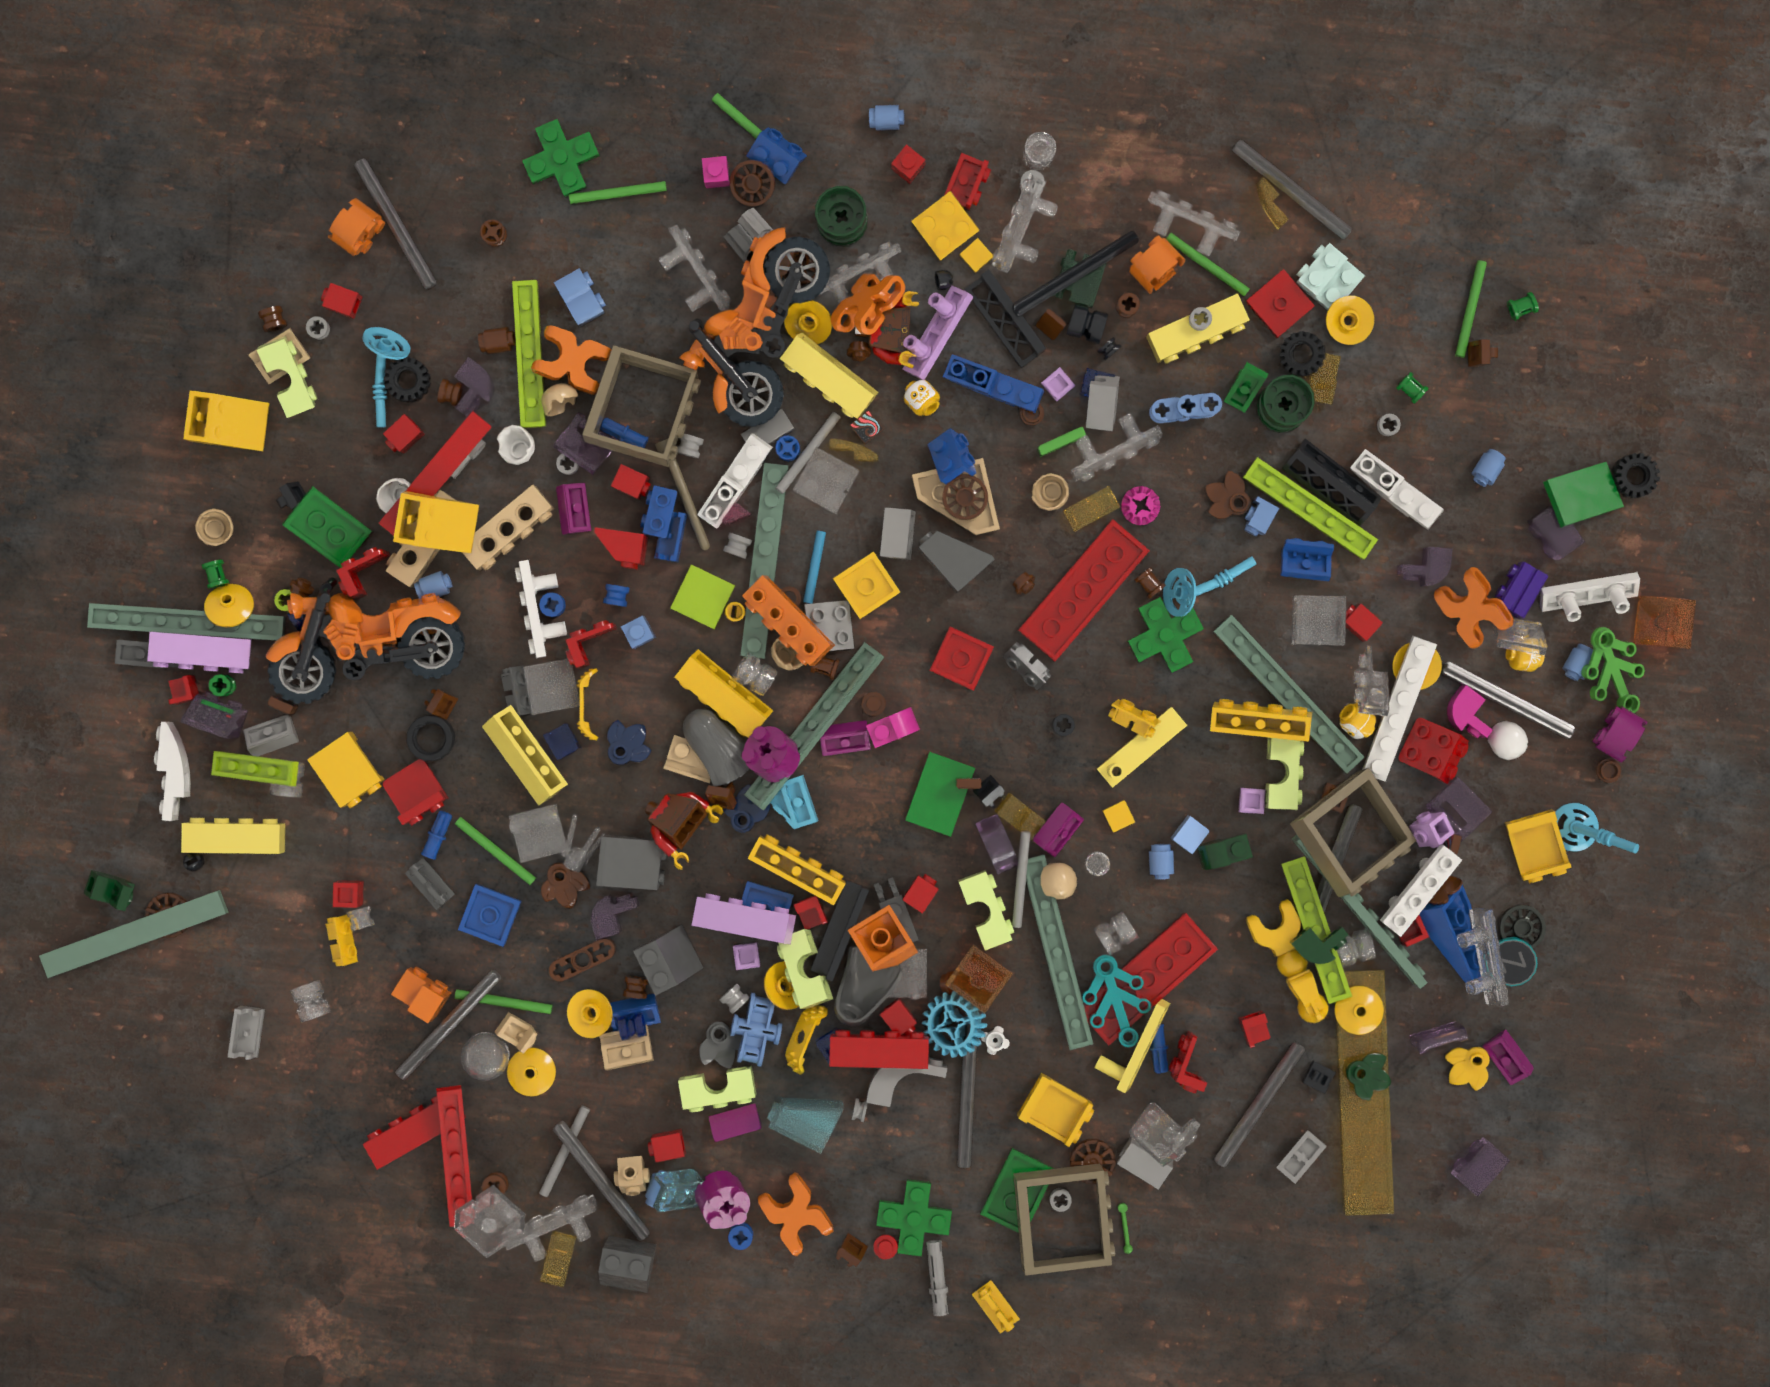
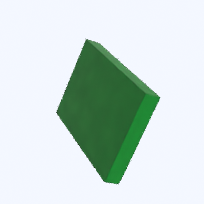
M1607 462L1543 482L1561 528L1624 507Z
M314 486L308 490L282 523L285 528L339 568H342L341 564L354 555L372 532L371 529Z
M929 752L905 821L951 837L968 790L958 789L956 787V778H972L975 768Z
M1011 1148L980 1215L1019 1233L1013 1174L1055 1168ZM1049 1184L1027 1187L1030 1222Z

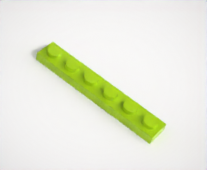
M512 281L520 425L523 428L546 427V415L541 401L544 393L543 376L531 370L534 361L542 360L538 281Z
M1258 457L1243 476L1244 480L1362 560H1365L1378 541L1377 538Z
M1305 856L1282 863L1281 866L1303 930L1310 927L1322 941L1331 932ZM1334 948L1330 952L1336 959L1325 964L1315 963L1328 1004L1352 997L1338 952Z

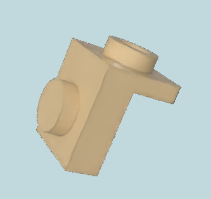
M509 1012L495 1030L497 1036L516 1046L523 1054L528 1048L533 1046L537 1036L532 1025Z

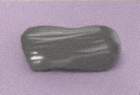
M695 709L687 714L683 721L684 736L707 769L713 786L728 784L749 770V767L742 759V752L748 739L746 736L739 734L736 728L724 722L709 709Z
M857 946L849 947L845 972L834 1003V1011L838 1020L850 1027L860 1026L865 1023L899 983L903 975L900 965L872 971Z

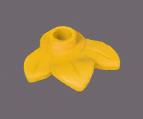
M1458 1047L1445 1055L1446 1060L1453 1064L1449 1072L1450 1084L1464 1085L1469 1082L1475 1091L1485 1085L1488 1080L1486 1067L1490 1061L1489 1054L1485 1049L1473 1047L1467 1050ZM1480 1057L1482 1060L1479 1063H1475L1473 1058Z

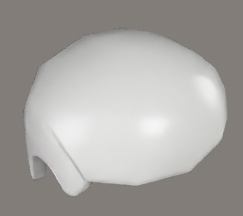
M510 425L505 427L497 436L499 442L498 452L510 464L520 465L527 462L534 453V439L521 426Z
M402 478L386 481L377 491L376 500L379 508L387 513L400 498L401 493L405 492L411 483Z
M1503 721L1497 723L1492 728L1493 731L1488 736V743L1497 756L1506 760L1519 758L1525 753L1528 747V738L1525 731L1519 725Z

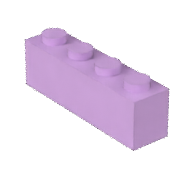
M150 632L147 661H152L154 667L168 668V663H178V668L193 669L194 665H203V670L219 671V667H229V672L244 673V669H249L252 640Z
M707 893L705 898L697 897L691 926L791 945L796 915L789 914V909L775 907L774 911L765 910V904L754 902L749 907L742 905L743 900L729 898L728 902L720 901V896Z

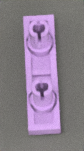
M951 286L945 298L938 293L931 294L928 303L937 311L920 340L913 335H908L904 339V347L916 355V357L912 356L908 359V363L913 364L914 367L904 366L903 370L925 380L973 299L971 294L954 286Z

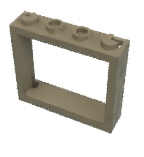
M613 345L582 434L584 441L669 467L670 461H674L678 453V447L676 446L678 438H683L686 424H683L686 415L690 416L694 402L691 401L693 393L697 394L700 388L701 380L698 378L697 370ZM622 363L687 382L663 454L598 435Z
M1369 768L1355 772L1290 823L1338 897L1348 894L1352 897L1359 893L1364 883L1368 884L1379 876L1377 873L1381 869L1386 870L1395 863L1394 859L1397 856L1402 857L1411 851L1410 846L1417 841ZM1361 787L1398 844L1351 881L1313 823Z
M1100 1163L1013 1174L1021 1264L1025 1276L1112 1265L1111 1257L1115 1256V1247L1113 1241L1110 1242L1109 1233H1113L1112 1219L1108 1218L1107 1212L1108 1209H1111V1200L1109 1194L1106 1195L1105 1186H1109L1108 1172L1103 1170ZM1096 1179L1102 1253L1034 1261L1027 1187Z

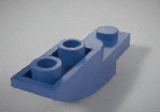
M953 354L943 375V378L977 393L1036 413L1044 393L1042 388L998 373L997 370Z

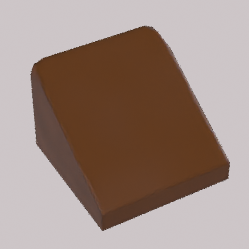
M1047 309L1037 322L1036 327L1051 340H1055L1067 324L1051 309Z

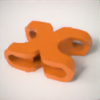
M865 273L860 276L851 289L853 296L841 301L832 313L830 320L833 328L838 332H850L856 326L861 334H873L885 319L883 312L892 309L903 296L905 284L902 278L896 275H887L879 281L875 274ZM894 283V284H895V289H894L893 293H890V294H889V293H888V290L891 288L892 284ZM844 314H847V319L845 320L843 325H841L842 316Z
M552 325L546 326L544 337L557 345L560 351L559 358L553 362L541 359L536 360L532 363L531 370L553 381L559 380L566 374L568 384L576 390L596 395L600 384L598 381L587 376L584 370L585 362L590 359L607 361L612 350L593 340H586L580 346H577L576 337L572 332Z
M1471 567L1466 570L1463 578L1469 591L1467 596H1459L1450 587L1442 586L1435 590L1434 598L1447 617L1460 618L1457 624V632L1470 648L1475 649L1481 646L1484 640V635L1479 627V621L1488 620L1499 630H1506L1513 626V617L1502 600L1487 598L1491 591L1490 583L1478 568Z
M794 1172L789 1176L788 1180L794 1194L790 1202L785 1204L777 1203L770 1194L763 1193L758 1196V1203L771 1223H784L781 1227L780 1237L792 1255L798 1256L803 1250V1244L798 1236V1231L802 1226L813 1225L825 1236L834 1232L833 1224L821 1206L817 1204L808 1205L811 1200V1190L802 1177Z

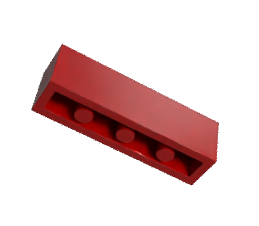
M835 1030V1034L830 1035L829 1067L928 1069L929 1036H924V1032H909V1036L899 1035L898 1031H885V1035H875V1031L862 1030L860 1034H850V1030Z
M437 1096L430 1099L432 1104L424 1108L421 1104L409 1111L411 1116L403 1120L400 1116L388 1123L390 1128L382 1132L379 1128L367 1135L369 1140L363 1146L377 1170L440 1134Z

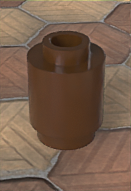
M508 327L488 329L478 334L479 348L482 353L494 354L512 351V346L516 345L515 334Z

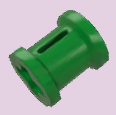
M1532 292L1527 293L1525 297L1515 301L1511 299L1507 302L1508 311L1514 321L1528 313L1539 312L1537 300Z
M1409 372L1396 386V389L1402 390L1407 394L1414 404L1429 389L1427 386L1420 384L1413 377L1412 372Z
M215 560L201 565L202 569L206 571L209 582L207 585L208 589L229 584V580L225 578L223 571V560Z
M215 675L208 684L209 690L216 696H229L236 690V681L230 675ZM223 682L227 684V687L222 689L218 687V684Z

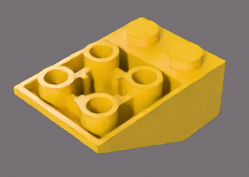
M190 391L183 439L195 443L263 451L270 403Z
M403 492L400 495L393 542L472 553L479 505L414 492Z

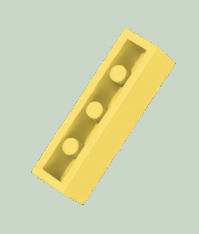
M1235 294L1206 307L1212 314V321L1205 330H1194L1189 324L1190 315L1148 333L1146 338L1157 362L1171 363L1179 359L1177 354L1184 351L1187 354H1191L1201 349L1200 344L1206 341L1213 344L1223 339L1222 334L1231 331L1232 334L1244 330V325L1250 320L1239 295ZM1200 313L1199 316L1194 315V319H1197L1195 323L1198 325L1202 322L1206 323L1205 315L1203 313Z
M803 333L798 334L780 358L785 362L783 365L793 373L798 372L804 377L803 381L812 388L816 386L823 392L822 396L826 400L839 404L842 407V412L851 418H859L879 393Z
M511 705L494 715L482 726L538 805H541L568 785Z
M190 818V822L182 823L181 853L280 854L285 852V823H278V819L267 818L263 819V823H253V818H238V823H229V818H214V822H205V818Z

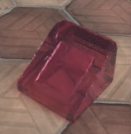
M735 503L722 519V523L727 526L750 517L752 514L738 503Z

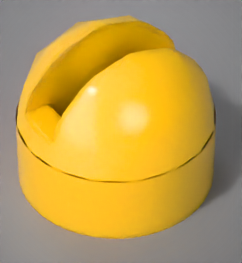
M731 602L725 608V616L730 621H740L745 615V608L741 603ZM733 605L736 606L734 618L731 617Z

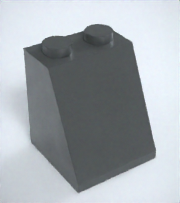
M939 531L934 534L928 532L919 540L921 546H919L918 550L956 593L995 560L992 555Z
M605 834L601 836L596 886L658 890L660 885H664L665 870H661L662 860L666 861L667 855L656 845L654 839Z
M682 924L639 945L633 951L655 996L678 985L704 968Z
M609 1236L602 1249L598 1271L600 1284L648 1293L657 1244Z

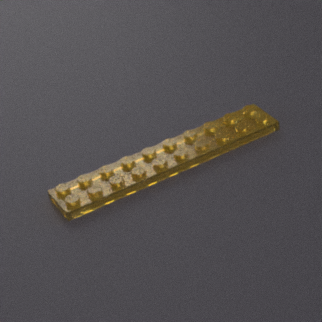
M1385 970L1344 971L1349 987L1365 986L1372 989L1381 998L1384 1008L1380 1024L1367 1034L1356 1035L1349 1033L1336 1020L1344 1215L1394 1214L1389 1087L1381 1091L1373 1090L1370 1101L1363 1100L1355 1094L1354 1084L1348 1080L1346 1075V1068L1351 1062L1356 1060L1362 1061L1369 1053H1380L1387 1057L1382 1070L1386 1071L1389 1075ZM1359 1007L1356 1011L1357 1015H1363L1365 1009ZM1361 1069L1358 1070V1072H1357V1077L1360 1076V1074H1361Z

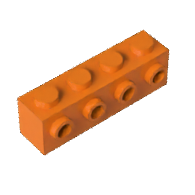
M762 575L742 595L746 600L744 603L746 607L754 614L758 612L763 617L762 623L769 630L775 629L781 635L778 639L787 648L791 646L797 652L795 656L803 665L815 666L835 646L768 576Z

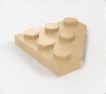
M983 458L975 460L974 467L977 473L974 476L979 478L986 486L988 502L984 511L978 517L971 520L956 519L946 511L942 501V494L946 484L940 481L936 469L912 475L916 496L919 501L974 535L1000 530ZM960 479L953 482L957 488H961ZM964 479L965 487L969 486L971 479ZM975 481L971 489L974 491L981 486ZM951 486L947 491L950 494L957 493ZM983 490L976 493L975 497L984 498ZM946 497L947 504L956 500L955 498ZM981 501L973 502L979 509L983 505ZM956 504L950 507V509L956 513L959 505ZM969 506L970 515L977 513L972 506ZM962 507L959 513L960 516H966L965 507Z

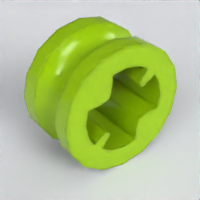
M280 590L275 596V605L281 611L289 612L288 606L281 604L284 601L281 598L283 595L289 596L291 594L290 590Z

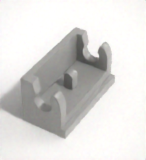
M1099 375L1095 376V380L1090 382L1086 428L1113 431L1116 420L1120 377Z
M885 508L880 550L881 557L911 560L915 511Z
M239 1006L234 1009L228 1050L229 1058L245 1057L246 1060L258 1057L265 1009Z
M1307 1130L1276 1168L1296 1184L1327 1145Z
M1134 1135L1130 1136L1117 1161L1118 1165L1158 1190L1173 1169V1159Z

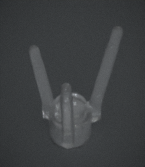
M574 814L566 846L561 855L565 857L563 862L565 867L572 871L580 872L583 865L587 864L591 855L601 844V836L590 848L600 831V827H596L582 849L573 847L571 850L577 815Z

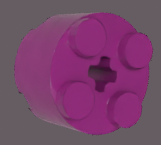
M1616 706L1614 710H1610L1604 720L1608 723L1607 726L1603 727L1602 730H1598L1592 742L1596 744L1595 748L1622 763L1627 758L1624 756L1626 750L1630 752L1633 750L1645 730L1642 726L1646 725L1648 721L1623 706Z
M759 726L753 730V733L747 739L742 752V759L752 771L764 780L779 782L780 779L788 778L795 772L799 765L800 753L798 752L796 742L780 729L772 726Z
M716 1171L705 1177L706 1180L701 1186L698 1184L696 1187L695 1201L709 1226L713 1229H724L744 1223L750 1208V1198L738 1177L728 1171Z

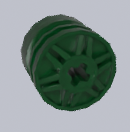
M847 186L829 188L819 196L815 205V217L821 236L828 243L835 246H849L859 241L864 236L868 221L863 197L856 190ZM846 216V222L841 221L838 223V217L843 218Z
M1282 375L1273 379L1259 395L1256 404L1257 415L1261 423L1269 430L1278 433L1290 432L1298 428L1312 413L1315 404L1314 393L1304 379L1295 375ZM1282 402L1283 405L1287 404L1288 408L1284 410L1282 407L1279 408L1278 405Z

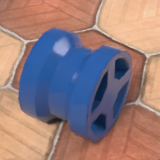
M783 436L777 441L775 447L779 458L784 461H793L799 456L800 445L793 436Z
M606 584L607 595L603 599V603L627 607L626 595L629 593L630 588Z
M551 592L543 595L539 606L542 613L546 616L558 617L565 611L566 603L561 595Z
M745 1222L732 1226L728 1235L730 1245L737 1250L748 1248L753 1239V1230Z

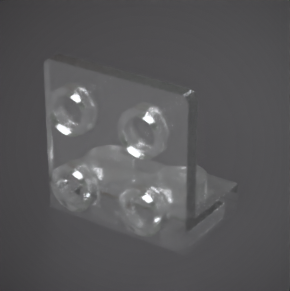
M1367 645L1364 654L1359 656V670L1355 669L1353 683L1357 684L1354 693V703H1358V713L1388 716V672L1373 671L1372 646Z

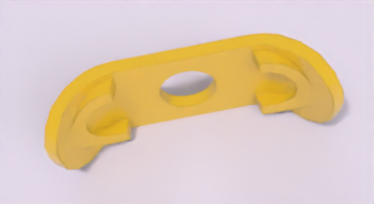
M597 668L584 672L585 675L580 676L581 679L578 680L579 683L577 684V687L580 688V721L577 722V725H579L578 729L581 730V733L585 734V737L596 741L599 737L591 732L589 722L584 721V687H589L590 678L598 672Z
M816 1005L805 1009L801 1013L785 1054L788 1062L787 1065L800 1075L804 1073L802 1065L805 1058L803 1056L815 1026H819L821 1019L828 1015V1008L825 1006ZM801 1031H804V1040L799 1044L798 1035Z

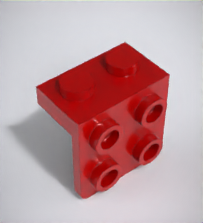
M374 547L363 553L364 557L355 560L352 558L341 564L342 568L336 570L341 579L338 584L343 594H348L349 597L356 599L366 596L367 593L357 573L390 557L389 551Z
M604 620L594 624V629L588 632L586 629H580L570 633L571 638L566 640L569 648L566 651V655L570 665L573 664L576 668L589 666L590 664L581 642L617 629L616 624Z
M1418 718L1398 758L1402 763L1432 775L1439 781L1448 784L1450 779L1452 780L1456 776L1458 771L1457 765L1468 751L1469 740L1461 734L1424 718Z
M421 759L416 760L383 782L384 789L401 814L397 818L402 825L408 823L411 826L424 819L422 814L429 810L431 813L439 810L444 806L443 801L449 798L427 762Z
M1187 1031L1186 1035L1182 1034L1179 1039L1177 1048L1180 1051L1177 1058L1173 1057L1169 1071L1172 1072L1171 1077L1180 1083L1179 1085L1184 1090L1196 1094L1197 1090L1205 1091L1207 1082L1201 1076L1186 1071L1197 1041V1036L1193 1032Z

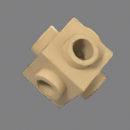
M642 1156L617 1158L618 1171H614L615 1186H619L622 1194L635 1196L639 1195L641 1191H646V1183H650L649 1168H645Z

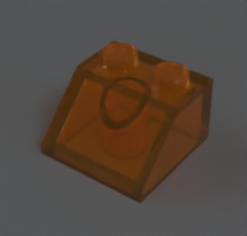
M1639 596L1634 644L1691 649L1696 600Z
M973 945L957 965L945 985L985 1014L1013 973Z

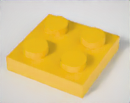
M951 191L911 221L940 260L980 231Z
M874 552L833 578L859 619L900 593Z

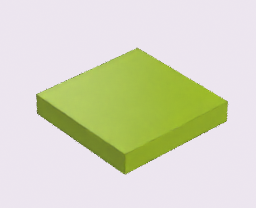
M691 565L671 609L715 629L735 585Z

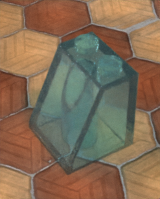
M781 1098L779 1103H773L768 1113L767 1119L770 1120L768 1128L821 1154L843 1112L844 1102L841 1100Z

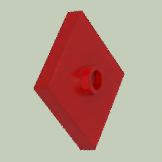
M1284 269L1246 300L1249 307L1276 338L1315 306Z
M949 627L929 671L974 691L994 646L953 627Z

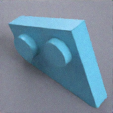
M804 775L787 780L770 802L773 808L783 815L793 829L819 821Z

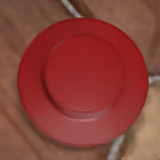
M884 1234L875 1240L874 1252L879 1258L890 1259L897 1253L898 1244L893 1236Z

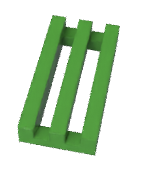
M1079 427L1038 446L1037 451L1040 457H1043L1084 438L1086 433L1083 427Z

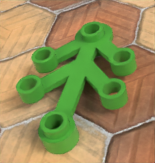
M1599 627L1591 635V644L1594 649L1590 662L1584 665L1581 670V674L1585 679H1596L1599 674L1598 666L1603 655L1605 660L1597 686H1593L1590 690V697L1593 700L1603 701L1607 696V687L1611 677L1619 696L1617 707L1623 706L1629 711L1636 713L1640 707L1639 698L1628 693L1620 670L1627 672L1630 677L1641 678L1644 675L1645 668L1642 664L1630 663L1616 658L1611 649L1619 650L1623 656L1632 657L1636 653V645L1632 642L1617 640L1609 628Z

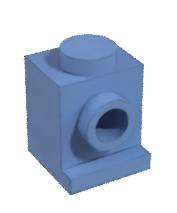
M1260 497L1254 498L1252 503L1256 504V506H1251L1244 518L1248 520L1244 530L1256 537L1258 534L1264 535L1279 510L1278 507Z

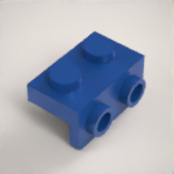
M769 127L759 133L746 155L751 160H758L768 165L774 177L785 185L790 181L799 164L807 157L802 152L800 146L788 142L778 130L770 129Z
M951 428L928 444L939 479L944 484L949 483L963 472H967L971 476L977 473L974 467L975 459L967 447L969 445L967 438L962 433L958 434Z
M655 485L653 491L649 490L646 499V505H649L647 515L643 514L640 528L643 529V534L667 538L678 494L676 490Z
M1298 538L1286 539L1281 550V576L1329 581L1331 578V555L1334 551V544H1328L1324 541H1303Z

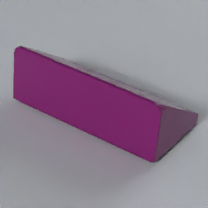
M585 483L557 486L556 493L562 534L591 531Z
M867 721L831 725L820 738L822 755L828 756L871 750L869 733L866 727Z
M1060 803L1033 838V841L1053 857H1056L1084 819L1066 804Z
M1506 1029L1482 1046L1510 1085L1531 1075L1534 1069L1533 1065Z
M755 1103L709 1116L714 1142L762 1128Z

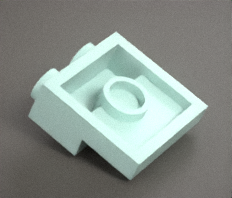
M1329 243L1326 247L1321 245L1312 255L1315 258L1310 266L1305 264L1296 274L1300 277L1296 284L1328 310L1337 299L1349 296L1365 275L1347 261L1348 258Z

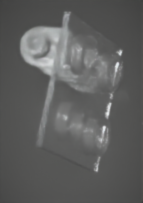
M556 804L509 816V828L511 833L514 834L521 863L568 851Z
M917 949V954L899 964L903 975L887 998H927V949Z

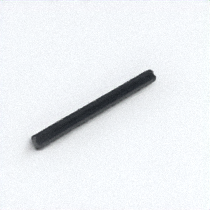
M1134 231L1128 232L1013 303L1012 308L1018 316L1024 314L1136 245L1139 241L1137 234Z

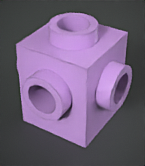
M1423 812L1409 826L1419 847H1439L1440 844H1443L1445 840L1454 834L1445 812Z

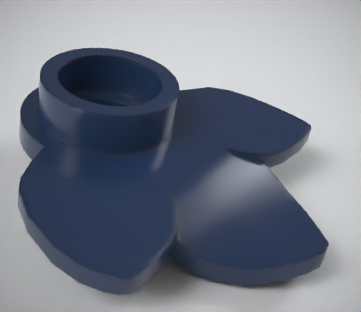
M619 720L612 723L607 733V739L610 743L608 757L611 762L617 765H624L629 761L642 762L650 755L651 749L643 745L646 736L644 725L635 724L625 728ZM621 748L625 751V754L618 756L616 750Z
M750 784L743 787L735 798L737 803L734 810L723 808L724 813L731 818L732 827L741 833L750 831L756 822L764 820L770 810V803L763 811L744 795L751 787ZM743 816L747 818L745 825L740 823V819Z

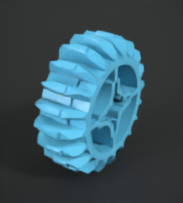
M953 991L950 996L944 992L942 997L936 996L934 998L935 1003L930 1002L928 1004L931 1011H924L923 1013L928 1018V1020H924L921 1023L924 1026H928V1029L923 1031L924 1035L930 1034L929 1044L935 1042L933 1050L938 1051L942 1048L941 1053L943 1056L948 1055L949 1052L952 1058L957 1057L958 1054L961 1057L966 1056L967 1051L972 1053L975 1051L974 1046L982 1044L979 1038H983L986 1035L981 1031L982 1028L987 1027V1023H981V1019L985 1018L986 1014H979L978 1011L981 1010L982 1006L980 1004L974 1006L976 1000L974 997L967 1000V993H962L959 996L958 991ZM954 1005L961 1007L968 1016H962L958 1008L955 1009ZM945 1008V1012H943L944 1021L939 1025L940 1014ZM963 1021L957 1027H946V1025L952 1024L951 1022ZM970 1024V1033L966 1040H964V1036H966L965 1027ZM941 1032L948 1033L951 1040H954V1043L948 1041Z

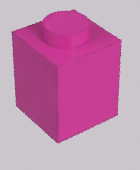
M727 157L702 158L705 187L730 186Z

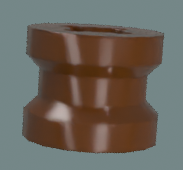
M494 219L485 221L480 229L482 239L492 247L503 245L507 239L505 227Z
M273 306L258 312L259 318L264 323L262 327L264 332L277 331L287 326L286 320L282 317V306Z
M443 379L439 387L437 401L439 403L449 402L452 406L458 407L463 394V383L457 382L453 384L449 380Z
M632 975L625 976L626 989L623 990V996L646 999L647 992L645 989L649 983L647 978Z
M492 1172L482 1184L484 1195L489 1199H499L502 1197L509 1186L508 1178L502 1172Z

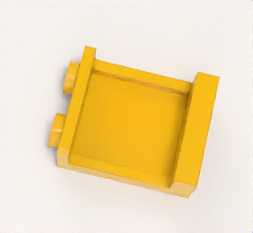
M353 732L345 733L307 759L340 808L348 806L350 809L362 801L360 798L366 792L369 795L373 794L382 787L380 783L385 780L383 776L377 773L356 741L358 739Z
M1553 809L1505 822L1523 881L1528 880L1529 883L1543 880V875L1552 873V876H1559L1567 873L1566 869L1571 868L1557 824L1558 820Z
M1041 1073L1017 1116L1018 1119L1025 1123L1029 1122L1062 1141L1067 1147H1070L1071 1143L1076 1144L1082 1134L1080 1128L1084 1121L1086 1123L1089 1122L1094 1110L1092 1109L1093 1103L1090 1100Z

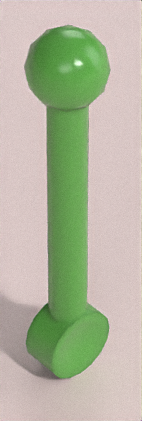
M1120 1203L1118 1210L1121 1212L1125 1241L1123 1250L1126 1254H1130L1133 1251V1247L1130 1245L1126 1219L1128 1207L1125 1203Z

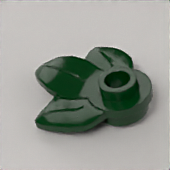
M1369 1053L1362 1061L1356 1060L1347 1066V1078L1354 1084L1355 1094L1359 1098L1370 1101L1373 1090H1385L1391 1085L1389 1075L1386 1071L1382 1070L1387 1059L1385 1055ZM1361 1069V1074L1357 1077V1072Z

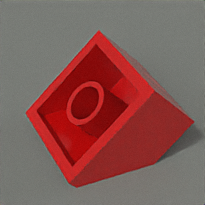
M595 527L594 533L612 557L621 563V567L638 570V565L644 566L648 542L646 535Z

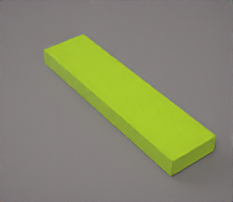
M214 751L211 775L296 786L299 762Z

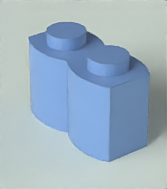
M579 268L554 282L579 327L605 313L602 307L606 306L599 293L594 294L590 286L594 283L587 271L582 273Z

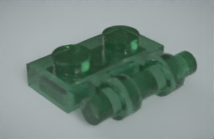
M1067 250L1065 258H1062L1060 266H1062L1060 274L1080 263L1074 261L1077 254L1076 251ZM1084 254L1082 261L1091 255ZM1107 262L1053 296L1062 299L1064 290L1071 292L1069 302L1092 309Z

